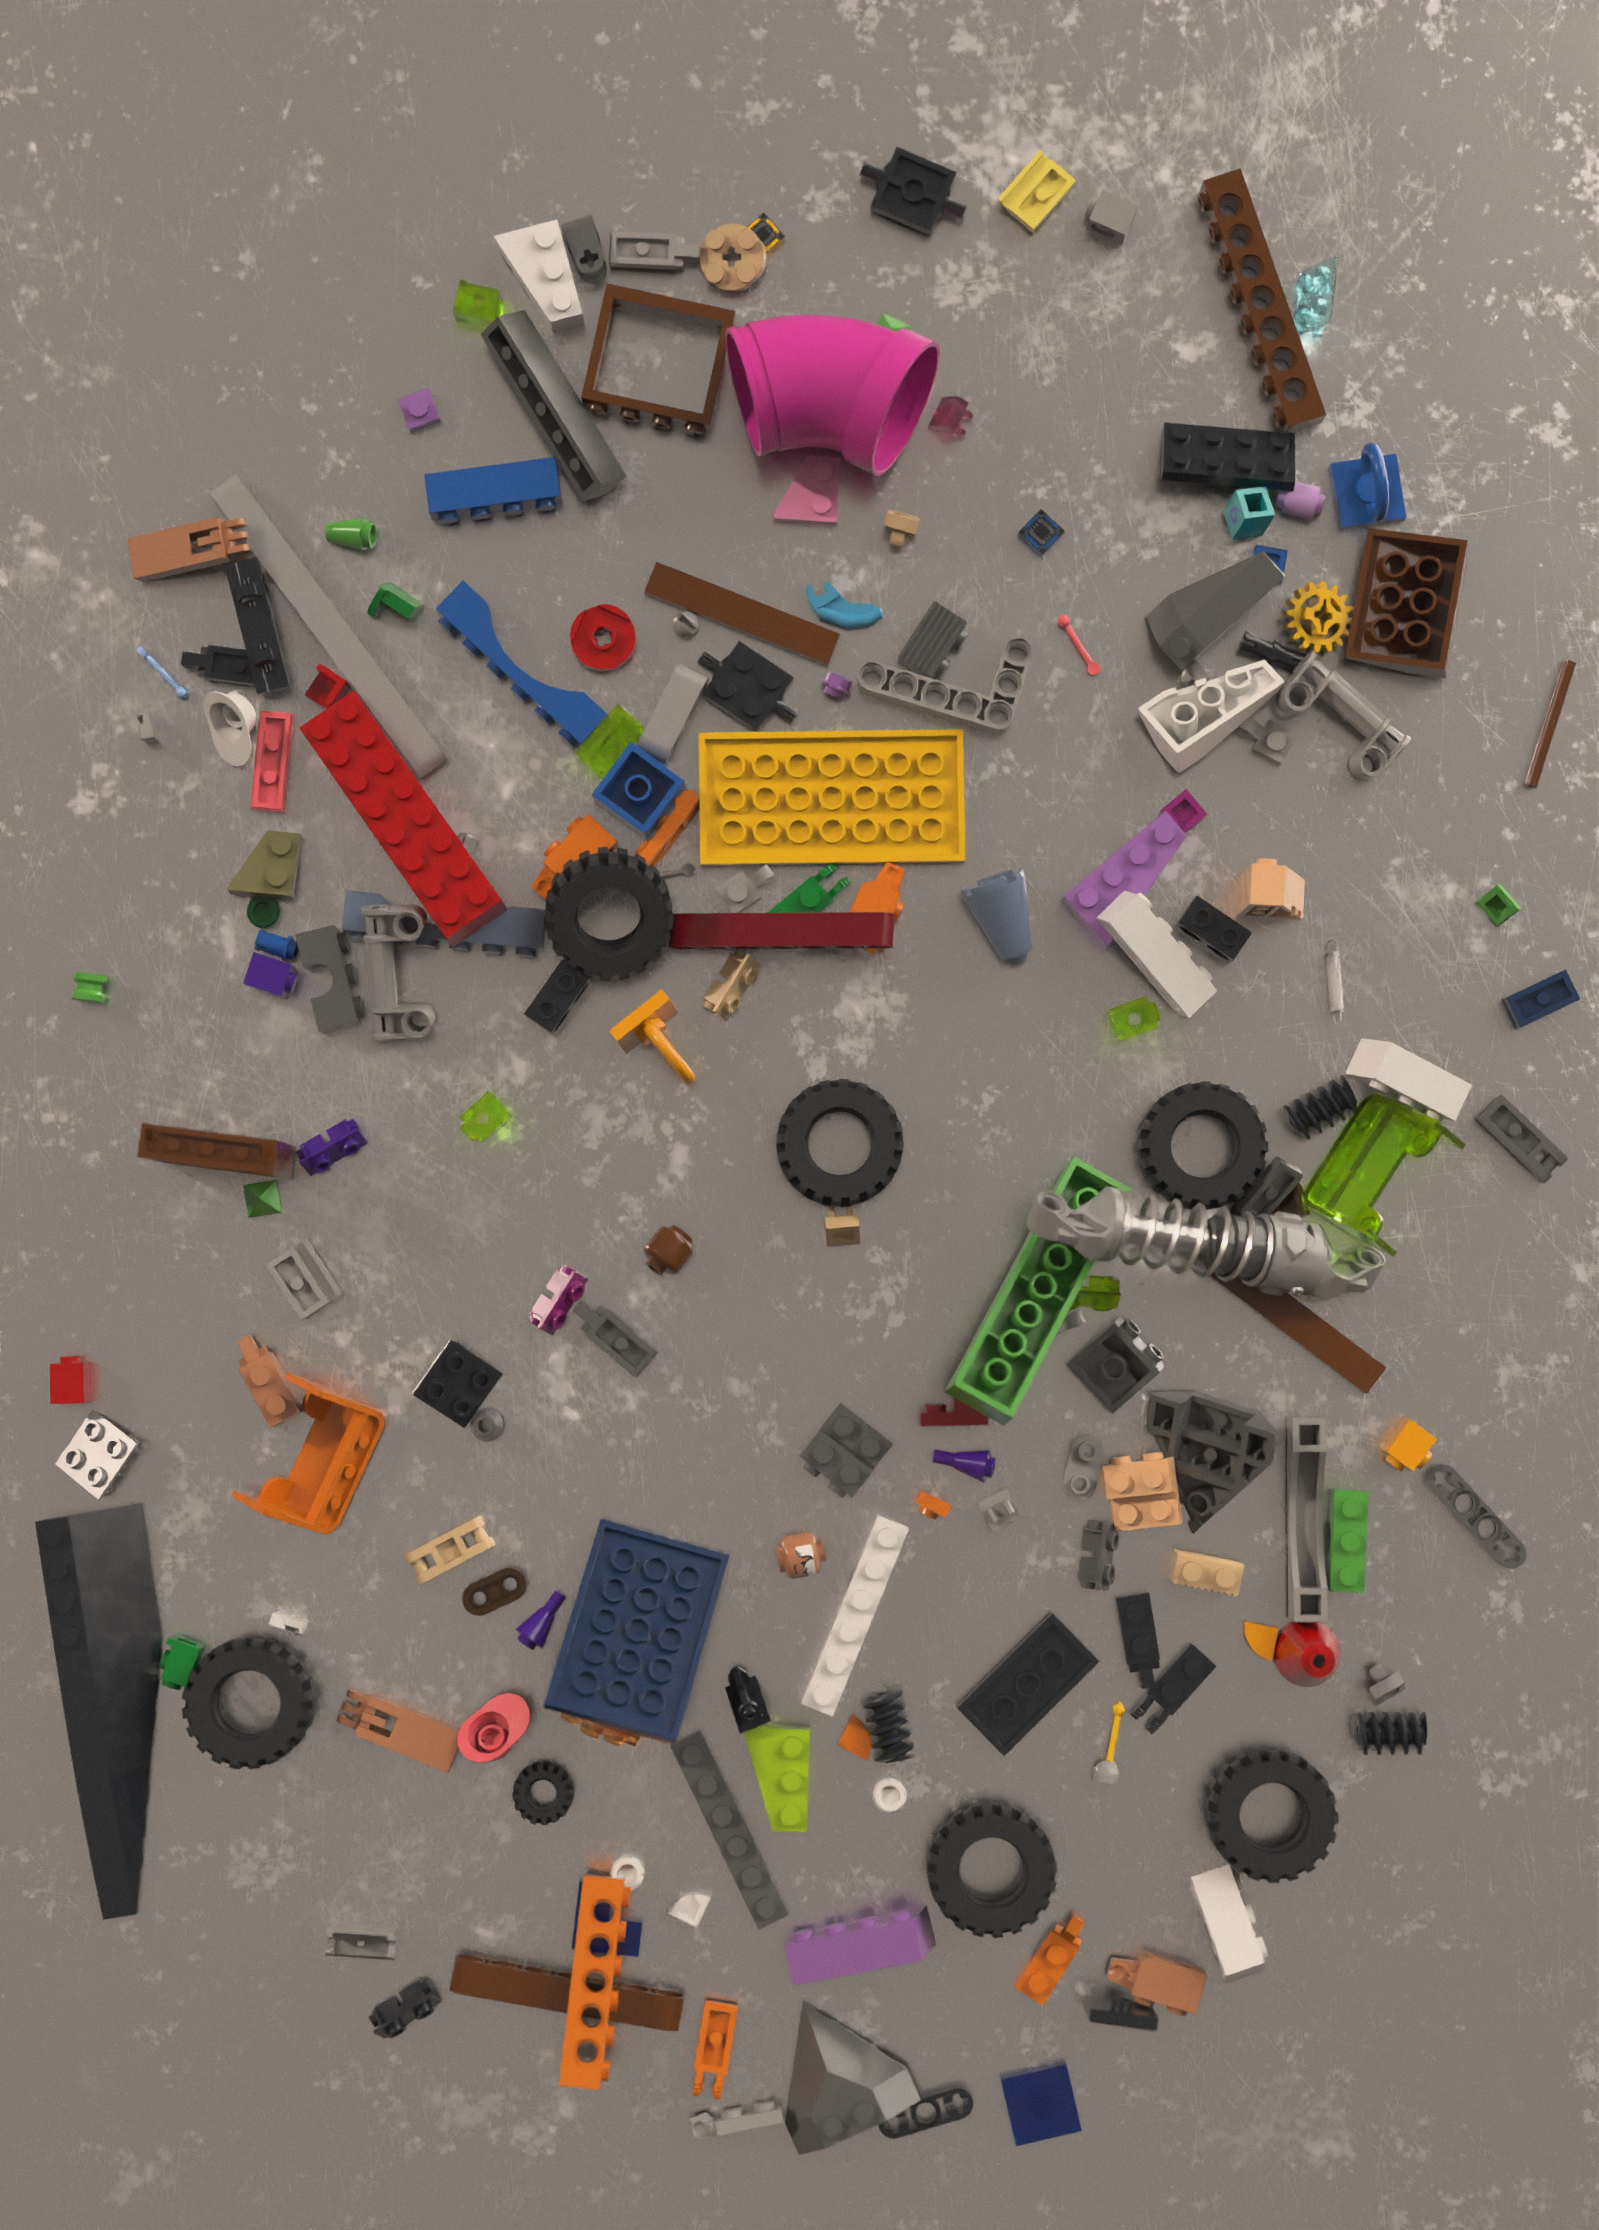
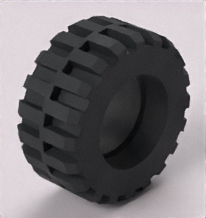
M599 847L598 853L590 854L587 850L580 853L579 859L575 862L571 859L563 865V871L556 873L552 879L551 889L547 891L546 932L548 939L552 941L553 950L557 956H563L565 965L573 970L576 967L581 969L582 976L591 978L592 973L600 975V981H610V975H619L620 980L630 978L629 972L636 970L640 974L647 969V963L650 960L655 963L661 956V948L667 947L670 940V929H673V914L668 886L665 880L661 879L657 868L654 865H647L645 858L637 853L634 857L628 855V850L623 848H617V852H608V847ZM612 887L622 889L635 897L641 912L639 923L635 929L626 936L614 940H602L586 933L579 925L577 910L581 900L592 891Z
M849 1079L825 1080L803 1090L788 1105L779 1122L776 1138L777 1156L780 1167L789 1183L804 1197L824 1206L850 1207L864 1203L878 1195L893 1179L901 1163L904 1148L903 1130L895 1109L877 1090L869 1088L867 1084L849 1081ZM845 1112L852 1114L866 1125L870 1133L871 1151L869 1157L859 1169L845 1175L830 1174L819 1168L809 1153L808 1138L812 1127L819 1119L830 1113Z
M1201 1081L1193 1084L1188 1083L1171 1090L1152 1105L1153 1107L1146 1113L1142 1121L1141 1130L1138 1132L1139 1150H1137L1138 1161H1141L1143 1167L1141 1171L1145 1179L1148 1178L1153 1185L1151 1188L1157 1194L1163 1195L1167 1198L1166 1201L1170 1203L1175 1198L1178 1199L1186 1209L1192 1210L1198 1203H1202L1206 1210L1228 1205L1246 1195L1245 1192L1249 1187H1254L1259 1180L1260 1172L1264 1171L1267 1162L1264 1159L1265 1153L1268 1152L1269 1141H1265L1264 1132H1267L1265 1123H1261L1257 1115L1259 1111L1254 1105L1251 1106L1245 1100L1246 1096L1240 1092L1236 1093L1230 1090V1087L1221 1083L1217 1085ZM1191 1116H1212L1220 1120L1228 1128L1232 1136L1233 1153L1231 1160L1220 1173L1214 1176L1201 1178L1189 1175L1177 1165L1173 1158L1171 1140L1174 1131L1182 1121Z
M248 1636L241 1639L239 1637L214 1648L198 1661L199 1664L190 1672L187 1678L189 1680L188 1686L183 1689L182 1699L185 1700V1707L182 1708V1717L188 1720L189 1727L186 1730L189 1737L194 1736L199 1743L196 1747L202 1753L207 1751L211 1754L212 1761L218 1764L222 1762L228 1763L229 1768L241 1769L242 1767H248L249 1770L258 1769L263 1765H271L291 1752L305 1737L306 1731L311 1726L314 1718L312 1713L313 1708L316 1707V1696L313 1695L312 1688L315 1684L313 1677H309L305 1670L308 1667L303 1659L299 1661L293 1655L295 1651L290 1647L286 1646L284 1648L278 1644L279 1641L271 1638L265 1640L260 1639V1636ZM241 1671H256L265 1675L272 1681L279 1693L280 1711L278 1717L268 1729L259 1733L245 1734L237 1731L227 1723L219 1707V1693L223 1684L229 1677Z
M1262 1747L1253 1749L1252 1753L1246 1754L1243 1752L1235 1756L1237 1760L1230 1765L1226 1763L1220 1768L1222 1771L1217 1779L1213 1778L1209 1786L1212 1789L1210 1796H1206L1205 1807L1207 1808L1205 1822L1214 1846L1235 1870L1257 1881L1265 1879L1269 1883H1279L1280 1879L1285 1878L1288 1881L1299 1879L1298 1874L1306 1871L1307 1874L1316 1868L1313 1864L1319 1858L1324 1860L1329 1854L1326 1849L1329 1843H1334L1337 1835L1334 1831V1826L1339 1824V1813L1335 1811V1804L1337 1802L1334 1793L1328 1786L1329 1783L1313 1765L1301 1756L1286 1752L1284 1749L1273 1747V1750H1266ZM1268 1783H1277L1290 1788L1297 1795L1302 1806V1819L1296 1832L1285 1842L1274 1846H1263L1252 1841L1245 1834L1240 1822V1810L1245 1798L1257 1787Z
M993 1801L986 1805H981L980 1802L970 1804L971 1808L964 1811L959 1809L954 1812L953 1817L948 1822L944 1821L938 1828L939 1832L936 1837L932 1838L926 1863L931 1894L935 1903L938 1904L941 1913L947 1919L950 1918L955 1926L963 1931L965 1929L970 1930L973 1935L983 1937L984 1934H991L993 1938H1002L1003 1933L1011 1931L1014 1935L1021 1932V1927L1027 1923L1030 1925L1035 1923L1039 1919L1037 1915L1040 1911H1046L1050 1904L1049 1897L1051 1893L1055 1892L1056 1887L1055 1873H1057V1864L1053 1854L1054 1851L1043 1829L1039 1827L1029 1814L1022 1813L1019 1808L1010 1804L1009 1806H1004L1000 1802ZM986 1838H999L1009 1842L1019 1852L1023 1862V1875L1018 1887L1006 1897L997 1900H983L975 1897L965 1888L960 1878V1862L963 1854L972 1844Z

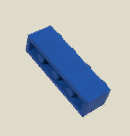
M555 457L424 474L429 514L432 521L438 520L440 524L454 523L458 521L459 517L471 516V519L474 520L486 519L490 517V513L503 512L504 515H517L523 513V509L534 507L538 511H548L555 509L557 504H563L558 465Z

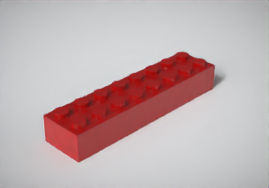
M354 690L299 727L452 947L508 910Z

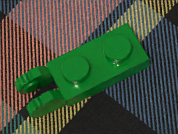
M829 863L815 877L812 875L768 913L822 912L834 902L833 899L845 890L852 881L848 876L842 878L827 893L820 883L834 874L839 867L836 863Z

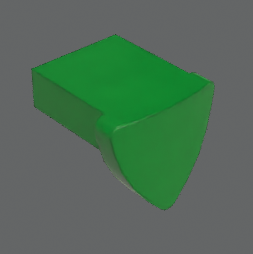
M386 582L382 583L369 605L367 614L375 619L387 604L409 619L418 616L424 604L393 583Z

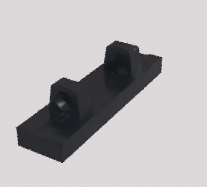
M253 557L225 564L257 694L262 695L290 688L291 685L258 558ZM246 597H258V599L242 602Z

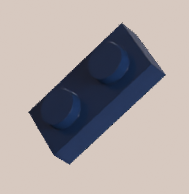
M1566 969L1504 998L1518 1029L1580 1000Z

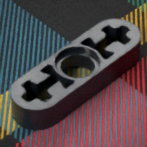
M953 2085L920 2095L921 2100L910 2107L911 2118L915 2125L909 2126L908 2119L898 2122L899 2128L893 2130L891 2125L885 2126L884 2123L878 2126L884 2136L890 2139H897L967 2117L972 2112L974 2105L973 2097L969 2089L962 2085ZM954 2094H959L962 2099L967 2098L968 2101L963 2103V2109L957 2110L955 2105L945 2107L947 2115L941 2116L938 2098L943 2097V2105L951 2103ZM922 2103H930L935 2107V2115L928 2121H923L916 2115V2109ZM902 2111L895 2117L901 2118L906 2116V2111Z

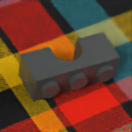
M330 925L295 934L303 967L307 970L325 967L331 971L333 976L331 989L323 996L311 998L318 1031L324 1034L360 1025V1016L365 1015L360 995H354L352 984L357 983L353 964H347L344 952L349 951L345 932H339L335 925Z

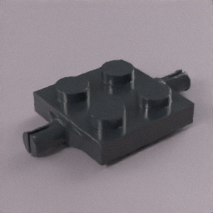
M896 147L890 162L883 170L867 162L863 164L860 175L877 182V192L871 203L870 210L928 235H931L937 219L944 211L960 217V219L963 218L967 205L950 199V190L957 172L900 147Z
M740 641L730 655L722 661H719L707 653V651H704L702 656H700L698 663L714 672L712 681L702 693L704 699L754 732H758L764 722L774 714L792 724L798 712L782 703L784 693L794 680L792 675Z

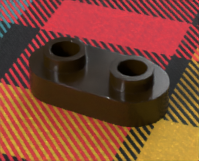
M515 1567L499 1570L471 1583L463 1592V1606L472 1615L482 1616L521 1598L527 1589V1578L521 1570ZM507 1578L516 1580L517 1586L514 1590H509L505 1587V1580ZM476 1592H483L486 1595L485 1603L478 1604L474 1600Z

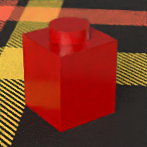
M80 1356L60 1357V1363L50 1364V1404L91 1403L90 1362L80 1363Z

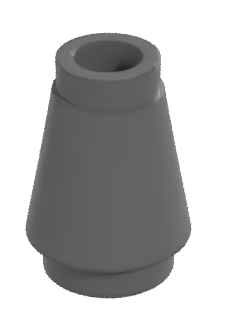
M490 1408L477 1411L470 1423L473 1435L484 1442L497 1439L504 1427L501 1415ZM483 1419L490 1423L488 1432H483V1429H479V1422L483 1421Z

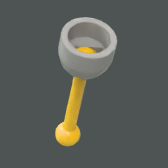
M1121 1703L1113 1706L1112 1710L1115 1716L1107 1759L1097 1764L1092 1781L1119 1786L1120 1769L1113 1762L1121 1716L1126 1712L1125 1706Z

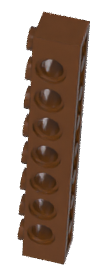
M1239 168L1203 180L1200 193L1197 194L1199 207L1203 213L1207 212L1210 220L1208 232L1212 242L1218 243L1221 252L1218 255L1221 270L1224 274L1228 273L1232 283V285H1229L1230 296L1234 304L1239 303L1242 316H1240L1241 328L1245 335H1250L1253 344L1250 347L1253 362L1256 366L1260 365L1264 377H1261V384L1265 395H1271L1274 404L1272 416L1277 427L1281 426L1283 432L1293 433L1320 424L1325 418L1326 412L1242 170ZM1230 206L1234 209L1235 215L1231 217L1224 216L1219 208ZM1239 236L1245 240L1246 246L1236 247L1231 243L1230 238ZM1251 267L1256 271L1257 276L1247 278L1242 274L1241 268ZM1255 297L1263 298L1267 303V307L1264 309L1256 308L1252 304L1251 299ZM1264 328H1272L1277 332L1278 338L1274 340L1267 339L1263 335L1262 330ZM1277 358L1284 359L1288 363L1289 369L1278 370L1274 366L1273 360ZM1284 390H1295L1299 395V400L1289 401L1284 396Z

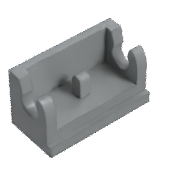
M331 1921L326 1929L328 1946L325 1950V1955L396 1960L399 1925Z

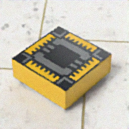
M764 212L747 226V228L757 234L764 244L766 256L785 241L783 233Z

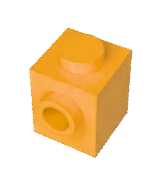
M1404 1418L1381 1451L1388 1455L1385 1461L1398 1471L1402 1472L1404 1468L1414 1471L1416 1467L1422 1469L1432 1455L1429 1450L1437 1439L1411 1419Z

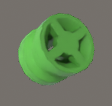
M74 972L73 980L76 982V987L71 992V999L83 1002L104 1003L105 996L102 990L103 986L107 983V976Z

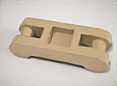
M481 1515L403 1556L407 1564L411 1563L417 1575L414 1578L418 1585L496 1545L491 1536L488 1537L482 1527L485 1523ZM470 1532L476 1544L467 1548L462 1536ZM429 1553H431L436 1563L431 1568H428L423 1559Z

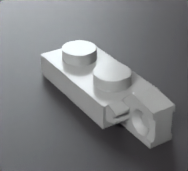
M610 231L609 266L675 270V268H683V263H700L701 247L700 244L684 243V237H677L676 233Z
M767 2101L755 2104L754 2111L742 2113L741 2108L728 2109L721 2112L722 2117L720 2118L712 2117L706 2112L689 2119L692 2138L695 2140L715 2135L721 2136L782 2123L785 2118L783 2105L775 2106L774 2101Z

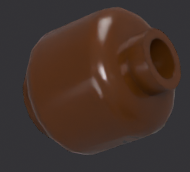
M671 1225L669 1228L665 1226L658 1228L643 1248L644 1254L648 1258L646 1265L660 1276L664 1272L671 1275L679 1273L693 1254L692 1239L675 1225Z

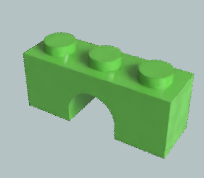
M1329 1488L1327 1521L1330 1523L1331 1542L1329 1554L1326 1555L1325 1570L1327 1588L1330 1592L1364 1593L1368 1491Z

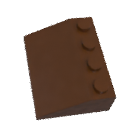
M1368 528L1345 658L1414 675L1447 679L1469 555L1468 540Z

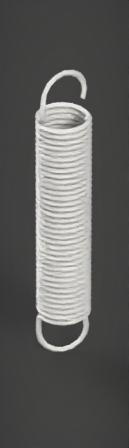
M1331 939L1326 944V950H1328V943L1334 941L1337 945V951L1325 953L1330 1012H1340L1339 1023H1336L1335 1016H1333L1335 1024L1339 1025L1342 1020L1341 1012H1344L1340 953L1338 952L1337 942Z

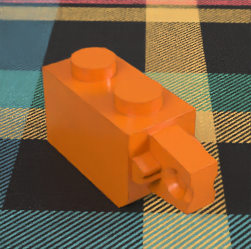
M589 814L584 819L580 816L577 817L566 829L569 834L561 843L557 840L554 841L544 852L543 855L546 859L543 861V864L545 866L531 885L543 899L546 900L547 891L552 886V879L556 873L563 871V865L571 859L575 862L579 859V854L587 850L590 854L598 853L599 847H608V852H613L619 846L618 841Z
M886 862L875 881L870 880L862 883L850 912L894 913V922H897L904 906L903 903L899 902L901 897L899 890L905 869ZM885 949L855 950L860 951L874 958L877 950L880 952H884Z

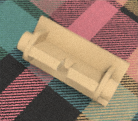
M738 949L734 954L730 953L719 972L720 975L728 980L725 984L716 979L714 980L703 998L705 1000L703 1007L713 1013L715 1012L727 1021L730 1015L739 1008L741 997L747 987L756 980L761 964L749 954H745Z

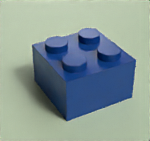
M630 742L591 795L597 804L647 840L686 785L682 778L633 742Z

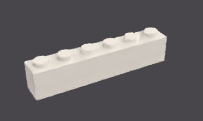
M877 1513L801 1699V1704L833 1717L908 1533V1525Z

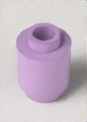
M1295 481L1293 491L1279 490L1275 507L1283 509V513L1312 520L1314 514L1321 515L1326 496L1320 494L1321 487Z

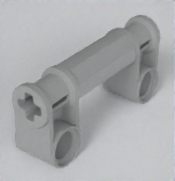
M1311 651L1296 666L1293 674L1285 682V686L1277 692L1275 702L1278 709L1284 714L1292 715L1309 708L1315 699L1320 696L1366 737L1349 760V769L1353 776L1358 779H1367L1382 774L1394 758L1405 749L1411 737L1407 734L1403 736L1390 724V719L1361 695L1334 669L1329 670L1316 658L1317 654ZM1291 690L1296 691L1300 696L1298 706H1294L1289 700ZM1365 755L1370 756L1373 760L1371 771L1366 770L1363 766Z
M375 904L364 906L361 908V914L365 915L366 934L363 936L366 956L369 1009L373 1013L375 1029L372 1033V1039L375 1041H391L396 1039L422 1038L427 1035L435 1022V1011L431 1005L425 1002L398 1003L393 941H411L419 937L427 925V913L422 907L413 904ZM403 917H414L418 923V928H407L403 923ZM420 1014L424 1017L426 1025H415L411 1020V1015Z

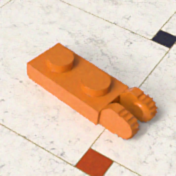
M692 789L683 790L681 795H678L675 799V810L672 814H665L656 826L657 833L650 841L645 840L637 849L636 853L645 858L647 865L657 866L697 814L696 811H699L698 794L692 791Z
M705 2000L694 2070H696L692 2092L694 2096H700L704 2083L702 2080L703 2073L710 2072L717 2074L712 2090L713 2099H721L724 2075L728 2073L738 2005Z

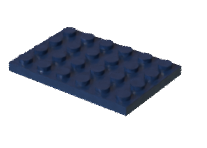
M600 1519L543 1708L676 1745L729 1555Z

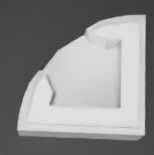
M279 1610L272 1614L268 1623L273 1628L282 1631L287 1629L297 1635L304 1634L308 1626V1622Z
M704 1893L684 1895L673 1902L666 1915L697 1929L711 1896Z

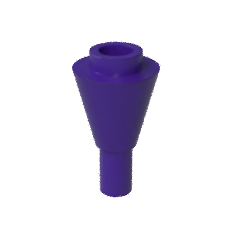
M935 1449L933 1463L952 1466L954 1469L985 1483L987 1477H993L996 1458L991 1457V1450L951 1453Z
M554 1591L543 1608L537 1610L515 1629L520 1634L517 1640L532 1651L536 1646L542 1649L553 1623L554 1614L566 1598L559 1592Z

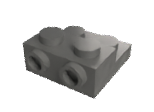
M1120 1316L1067 1364L1112 1414L1156 1377L1165 1366L1162 1362L1164 1357L1161 1351L1151 1343L1147 1346L1138 1337L1141 1334L1138 1326L1130 1319L1124 1321Z
M840 1403L799 1456L804 1459L801 1466L816 1478L820 1473L830 1480L827 1487L837 1495L844 1498L848 1494L853 1498L893 1443Z

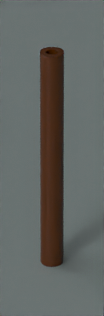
M1563 660L1524 783L1527 787L1537 788L1575 669L1576 663L1571 660Z

